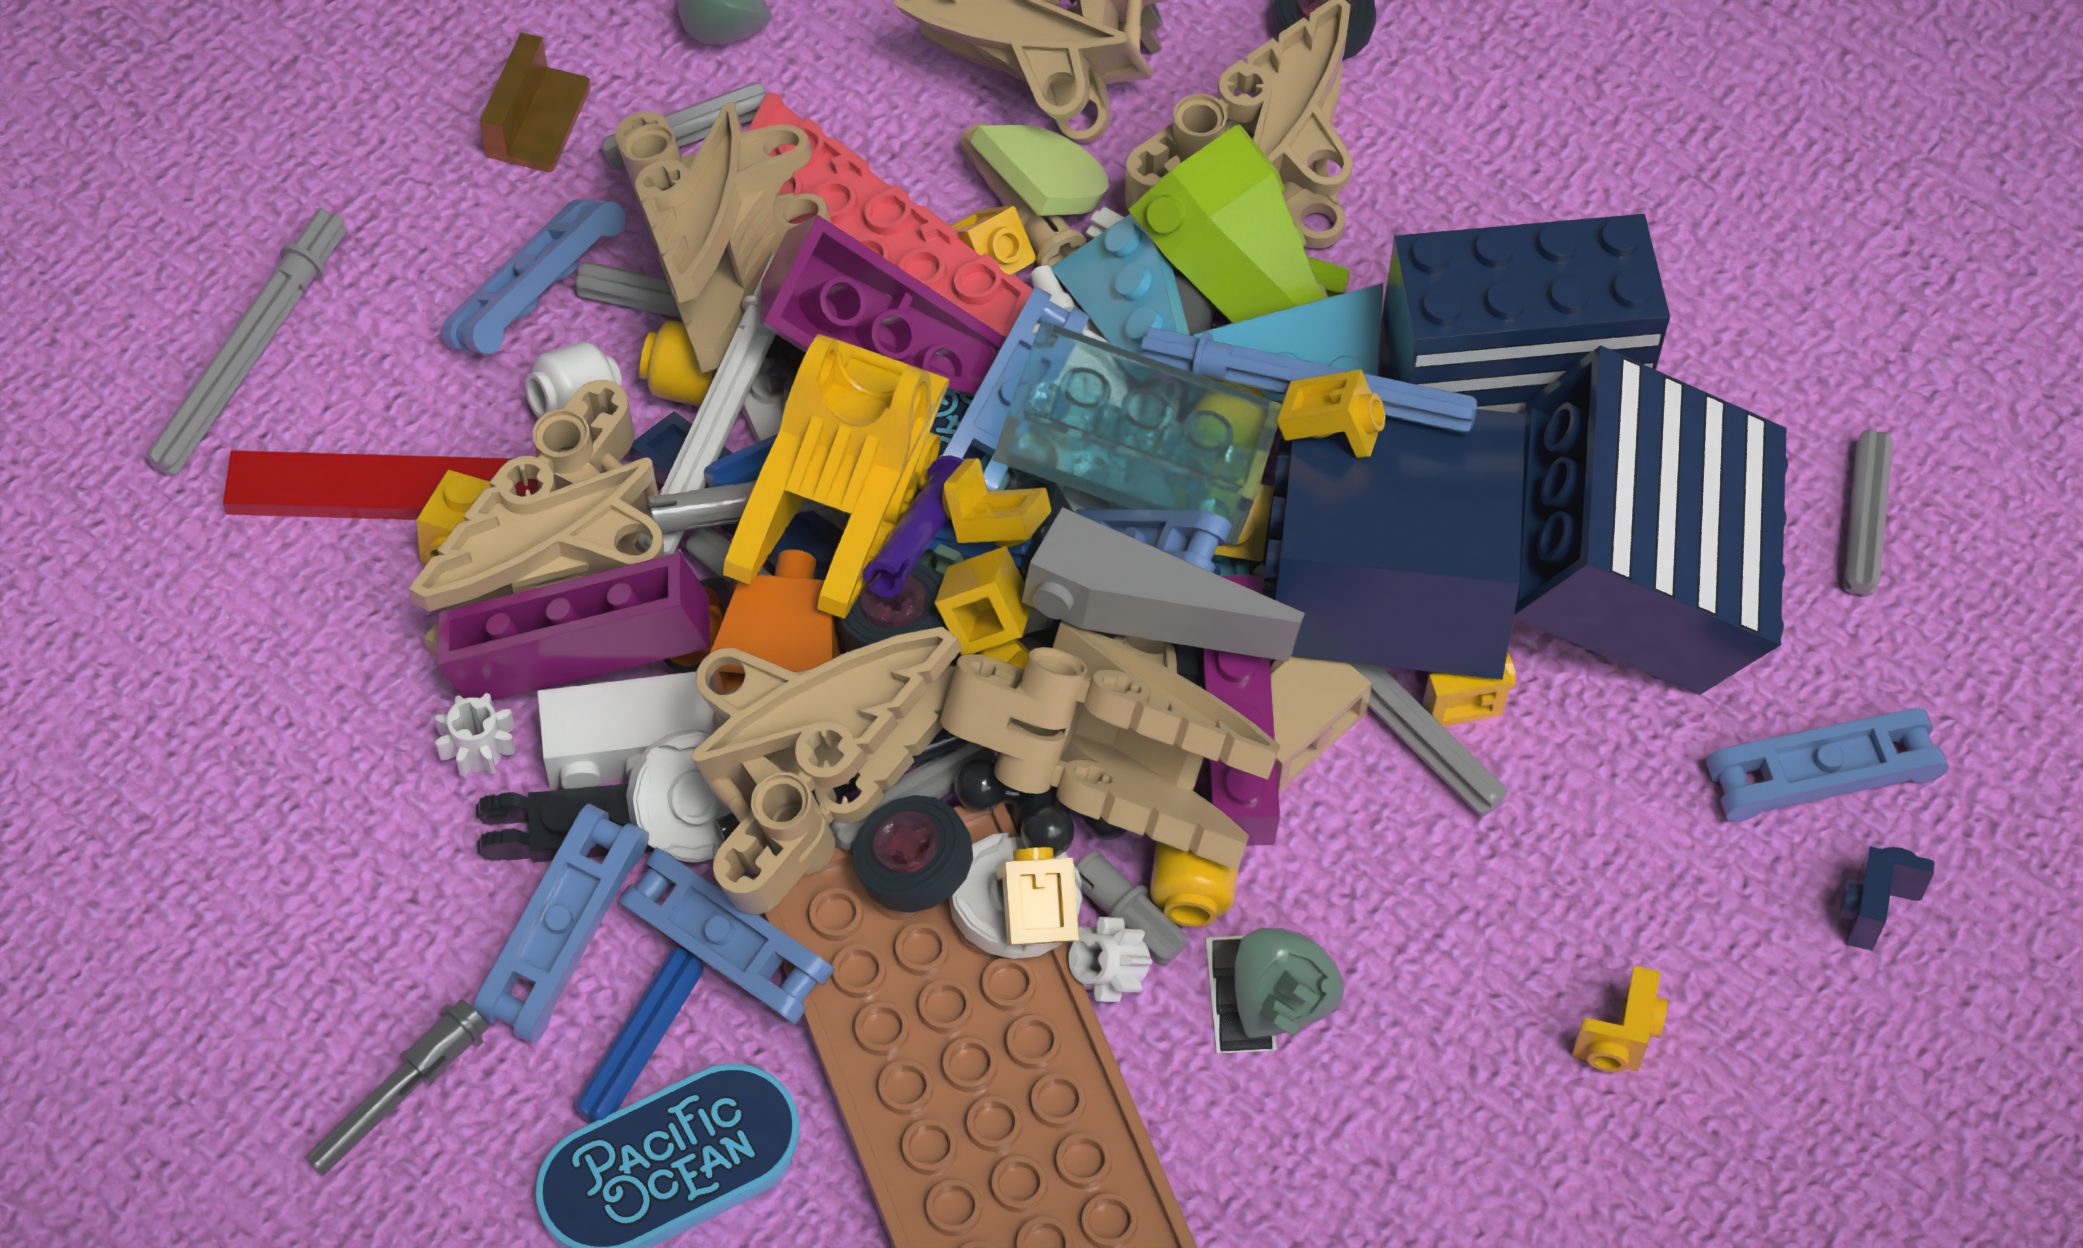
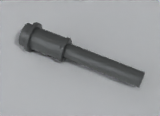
M460 999L453 1007L446 1003L441 1008L444 1016L408 1050H404L400 1054L404 1063L304 1157L321 1176H324L419 1084L424 1082L426 1085L431 1086L435 1082V1078L471 1044L479 1047L484 1042L481 1035L489 1026L470 1004L463 999Z

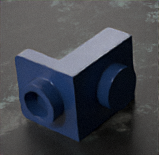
M1870 846L1857 874L1856 881L1850 879L1846 881L1841 899L1839 918L1850 920L1846 945L1873 951L1887 920L1890 895L1914 901L1922 900L1934 875L1935 862L1931 859L1917 857L1912 851L1900 847L1881 849Z

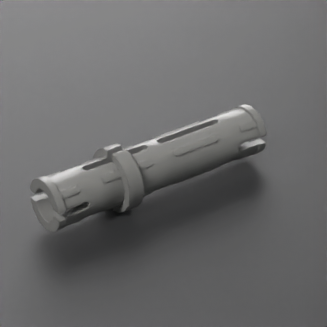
M756 481L690 490L675 494L646 496L647 515L658 524L662 535L684 530L738 523ZM806 498L796 514L831 509L833 507Z

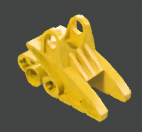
M818 334L808 348L785 404L780 431L762 467L725 558L723 575L750 585L766 561L768 554L772 552L784 533L785 528L788 527L806 498L850 513L851 516L821 589L817 609L845 619L860 595L862 587L864 588L867 583L863 579L865 567L874 559L912 504L916 489H922L928 481V469L933 461L937 459L941 444L940 435L934 434L930 430L950 379L838 339Z

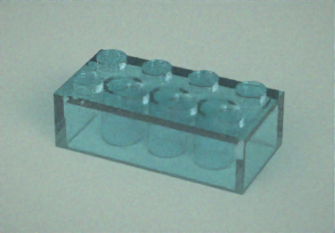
M1041 320L1007 412L992 460L1130 509L1205 510L1224 517L1232 524L1226 542L1236 545L1256 498L1277 430V418L1282 404Z

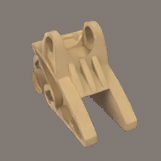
M894 0V5L902 14L919 22L920 33L930 43L961 59L1008 73L1029 85L1039 107L1048 116L1055 118L1061 132L1069 140L1084 144L1098 140L1107 131L1111 123V110L1106 84L1149 79L1153 76V69L1140 54L1141 11L1144 6L1165 0H1069L1071 4H1074L1076 1V6H1072L1068 10L1058 7V3L1061 0ZM1119 22H1126L1124 32L1118 30ZM1087 102L1094 103L1098 108V117L1095 124L1085 131L1071 129L1068 119L1078 115L1085 108Z
M1329 0L1310 13L1309 21L1304 17L1281 32L1278 42L1272 38L1248 54L1247 63L1241 59L1227 68L1221 74L1218 82L1217 99L1206 94H1191L1182 98L1175 106L1172 124L1137 146L1128 156L1125 179V205L1127 210L1171 169L1233 126L1240 124L1278 170L1286 190L1282 194L1295 226L1300 225L1307 243L1304 246L1320 249L1336 244L1343 236L1346 222L1345 212L1339 204L1336 193L1344 190L1349 184L1353 169L1352 156L1332 126L1338 109L1343 69L1341 61L1345 52L1350 4L1346 0ZM1239 89L1243 94L1235 96L1234 90ZM1251 90L1256 91L1253 98L1246 93ZM1328 160L1339 165L1342 169L1339 174L1329 177L1327 170ZM1319 212L1326 214L1334 223V226L1326 231H1313L1304 225L1302 219L1306 215Z
M727 102L722 107L698 153L681 156L674 132L670 129L663 115L650 111L634 113L618 124L615 130V139L630 184L645 220L650 239L659 250V260L701 372L705 373L720 367L745 313L742 307L744 298L754 294L762 272L765 270L772 253L776 254L787 230L798 225L788 221L806 213H815L831 223L829 209L826 201L816 194L802 193L794 195L793 192L778 194L781 187L793 177L792 173L802 169L812 156L808 135L804 130L796 126L786 124L772 125L743 132L735 104ZM782 145L797 146L791 151L774 157L769 155L773 149Z
M594 380L586 383L575 392L563 409L547 412L537 420L533 428V442L537 457L519 456L509 460L500 468L490 481L491 488L484 489L464 515L465 521L457 524L438 549L439 555L431 558L408 588L412 602L415 605L429 612L447 607L444 610L446 611L663 556L664 540L658 524L647 515L646 496H658L652 460L650 458H642L626 465L620 463L634 442V426L629 400L625 390L620 385L609 380ZM528 479L537 480L539 487L537 493L531 495L530 491L526 490V496L521 497L517 495L515 484L523 480L524 485L527 486ZM641 533L646 534L653 541L651 547L645 553H643L645 549L639 544ZM438 620L424 637L428 652L437 656Z
M1063 620L1060 621L1053 647L1035 648L1030 651L1025 669L984 655L968 654L958 658L940 718L943 728L951 734L999 752L994 774L1006 786L1025 793L1035 794L1047 792L1051 785L1058 788L1057 797L1060 802L1078 813L1098 820L1102 817L1109 824L1142 836L1146 833L1153 840L1187 852L1190 848L1198 856L1234 869L1239 867L1249 835L1224 812L1193 791L1203 758L1206 757L1217 762L1220 759L1228 766L1268 780L1280 745L1255 723L1213 694L1177 674L1175 648L1169 642L1119 634L1114 639H1111L1094 631L1081 629Z
M943 627L900 634L844 653L814 669L791 672L736 648L716 650L702 660L697 669L695 681L702 698L716 711L719 728L692 752V759L719 804L724 808H730L740 822L737 828L720 846L713 863L715 878L736 909L746 914L755 915L768 912L782 901L804 874L819 871L827 865L835 850V838L829 824L833 820L839 823H854L869 815L885 797L882 791L891 790L913 764L914 759L912 756L920 755L943 728L940 718L956 666L946 667L962 650L956 636ZM731 664L743 668L745 680L741 686L732 688L724 695H719L710 689V678L719 667ZM853 777L857 778L855 784L860 792L859 797L849 803L848 799L844 796L842 804L835 803L837 796L833 788L845 783L849 784L850 779ZM813 789H814V791H815V795H816L817 801H816L815 797H814L813 794H812ZM747 801H751V808L746 803ZM768 841L777 856L773 855L771 849L768 846L765 849H763V847ZM746 870L755 875L760 872L759 876L754 880L747 876L740 878L741 874Z

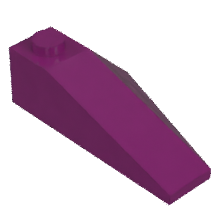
M819 215L787 230L761 281L760 324L805 353L818 334H823L949 378L950 381L946 391L975 397L1006 340V337Z

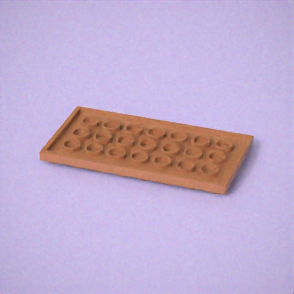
M1003 802L987 812H975L964 805L954 807L971 834L972 844L992 834L1010 833L1009 838L1019 837ZM922 834L907 837L892 850L890 868L900 873H911L921 869L933 858L936 851V840ZM841 847L835 848L834 854L827 865L819 871L804 874L778 905L772 910L762 913L767 922L835 968L826 983L821 985L817 982L802 1004L807 1009L802 1017L893 1248H1197L1083 983L1079 982L1070 970L1069 951L1065 942L1038 957L1011 959L987 953L966 939L952 919L949 899L933 908L913 913L892 911L870 898L855 874L852 849L845 850ZM759 874L752 876L751 879L754 880ZM785 959L782 961V966L788 977L795 966Z

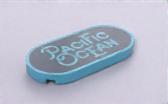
M721 1064L701 1070L608 1115L603 1120L593 1122L571 1133L549 1152L537 1177L536 1203L545 1230L560 1248H652L767 1191L784 1177L792 1164V1157L797 1151V1144H799L800 1123L793 1097L776 1077L762 1069L745 1064Z

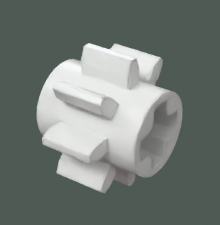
M485 693L481 698L464 699L458 695L455 697V704L449 710L448 715L442 714L435 717L438 733L442 736L435 742L439 758L441 760H449L456 756L460 776L465 777L470 771L480 772L485 770L490 774L496 773L495 765L500 761L503 754H515L516 749L513 737L509 734L515 728L512 712L510 709H503L495 713L491 695Z
M1099 917L1097 927L1078 928L1079 940L1073 942L1070 948L1069 967L1073 976L1083 983L1085 990H1094L1096 1001L1120 1002L1122 992H1141L1143 990L1141 981L1147 975L1152 964L1148 947L1143 941L1145 932L1142 929H1125L1123 918Z

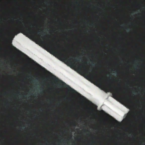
M773 253L754 294L746 296L742 302L745 313L660 495L705 488L707 482L704 477V469L712 462L718 460L776 333L760 324L761 281L775 256ZM684 531L663 534V556L674 554ZM641 533L639 544L647 551L653 541L649 536Z

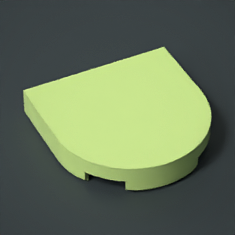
M979 125L970 141L976 151L1037 216L1075 215L1092 212L1108 189V177L1100 163L1081 146L1053 131L1031 125Z

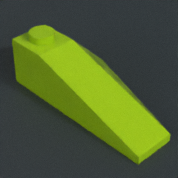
M1240 124L1233 126L1171 169L1128 209L1166 258L1232 323L1328 297L1323 284L1316 280L1303 247L1307 245L1300 225L1295 226L1282 194L1286 190L1278 170Z

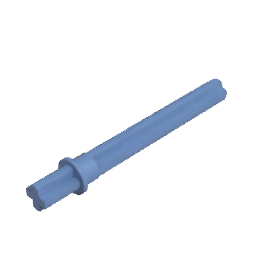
M1149 327L1147 336L1143 337L1141 345L1143 352L1140 362L1142 364L1192 374L1193 381L1202 383L1206 377L1286 395L1290 382L1293 380L1352 371L1213 341V335L1204 332L1201 338ZM1363 373L1371 392L1377 393L1380 396L1384 406L1385 417L1462 434L1471 431L1477 414V400L1474 397Z

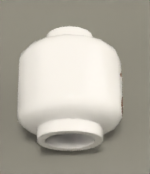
M581 341L539 355L534 361L531 373L527 374L525 379L526 396L534 414L541 418L547 412L563 409L575 392L591 381L609 380L622 386L621 373L617 363L611 356H605L597 346Z

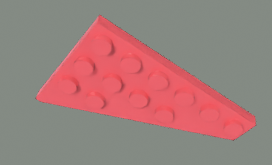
M767 92L747 131L772 125H793L804 130L808 135L812 150L809 162L802 169L792 173L793 177L781 187L778 194L793 192L794 195L809 193L822 197L827 203L833 225L1007 338L1033 289L1015 275L1004 273L1000 269L999 263L988 254L984 253L981 256L958 238L957 231L925 206L913 203L909 198V194L895 184L891 187L870 171L868 162L838 139L827 137L823 133L821 126L810 118L803 120L786 107L779 94ZM782 145L773 149L769 155L774 157L791 151L797 146ZM806 213L788 222L800 224L817 214Z

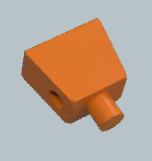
M784 550L778 555L774 576L756 575L750 585L738 581L710 653L722 648H736L791 672L814 669L840 656V635L837 631L836 616L817 609L819 595L825 580L813 579L816 559L804 551ZM727 664L714 671L711 677L717 694L724 695L732 688L741 686L745 680L744 669L737 665Z

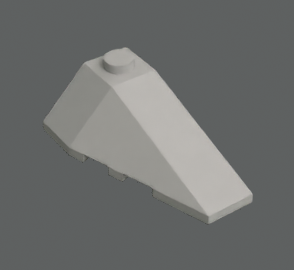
M1063 507L1030 562L1022 598L1023 603L1036 608L1043 615L1053 619H1061L1081 629L1282 661L1289 660L1305 613Z

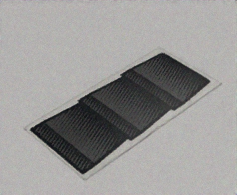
M1246 935L1205 937L1217 1054L1277 1051L1276 1036L1248 1037L1244 1032L1238 1013L1235 991V960L1241 938Z

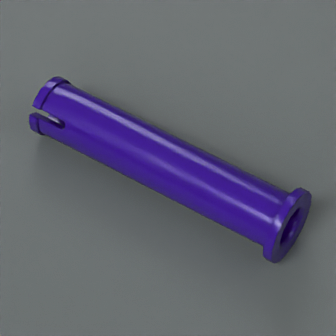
M952 455L940 456L933 461L928 469V481L874 559L867 564L863 571L864 582L871 580L878 571L877 576L868 586L870 591L885 598L894 597L900 593L905 585V581L948 519L942 502L944 483L964 460Z

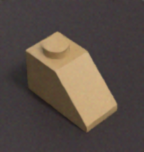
M1290 656L1288 661L1276 660L1271 666L1275 741L1280 745L1276 757L1279 793L1367 715L1372 683L1348 662Z

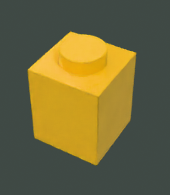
M1006 546L947 567L935 604L949 632L958 638L962 648L960 651L962 656L975 654L1023 636L1032 606L1022 602L1025 583Z

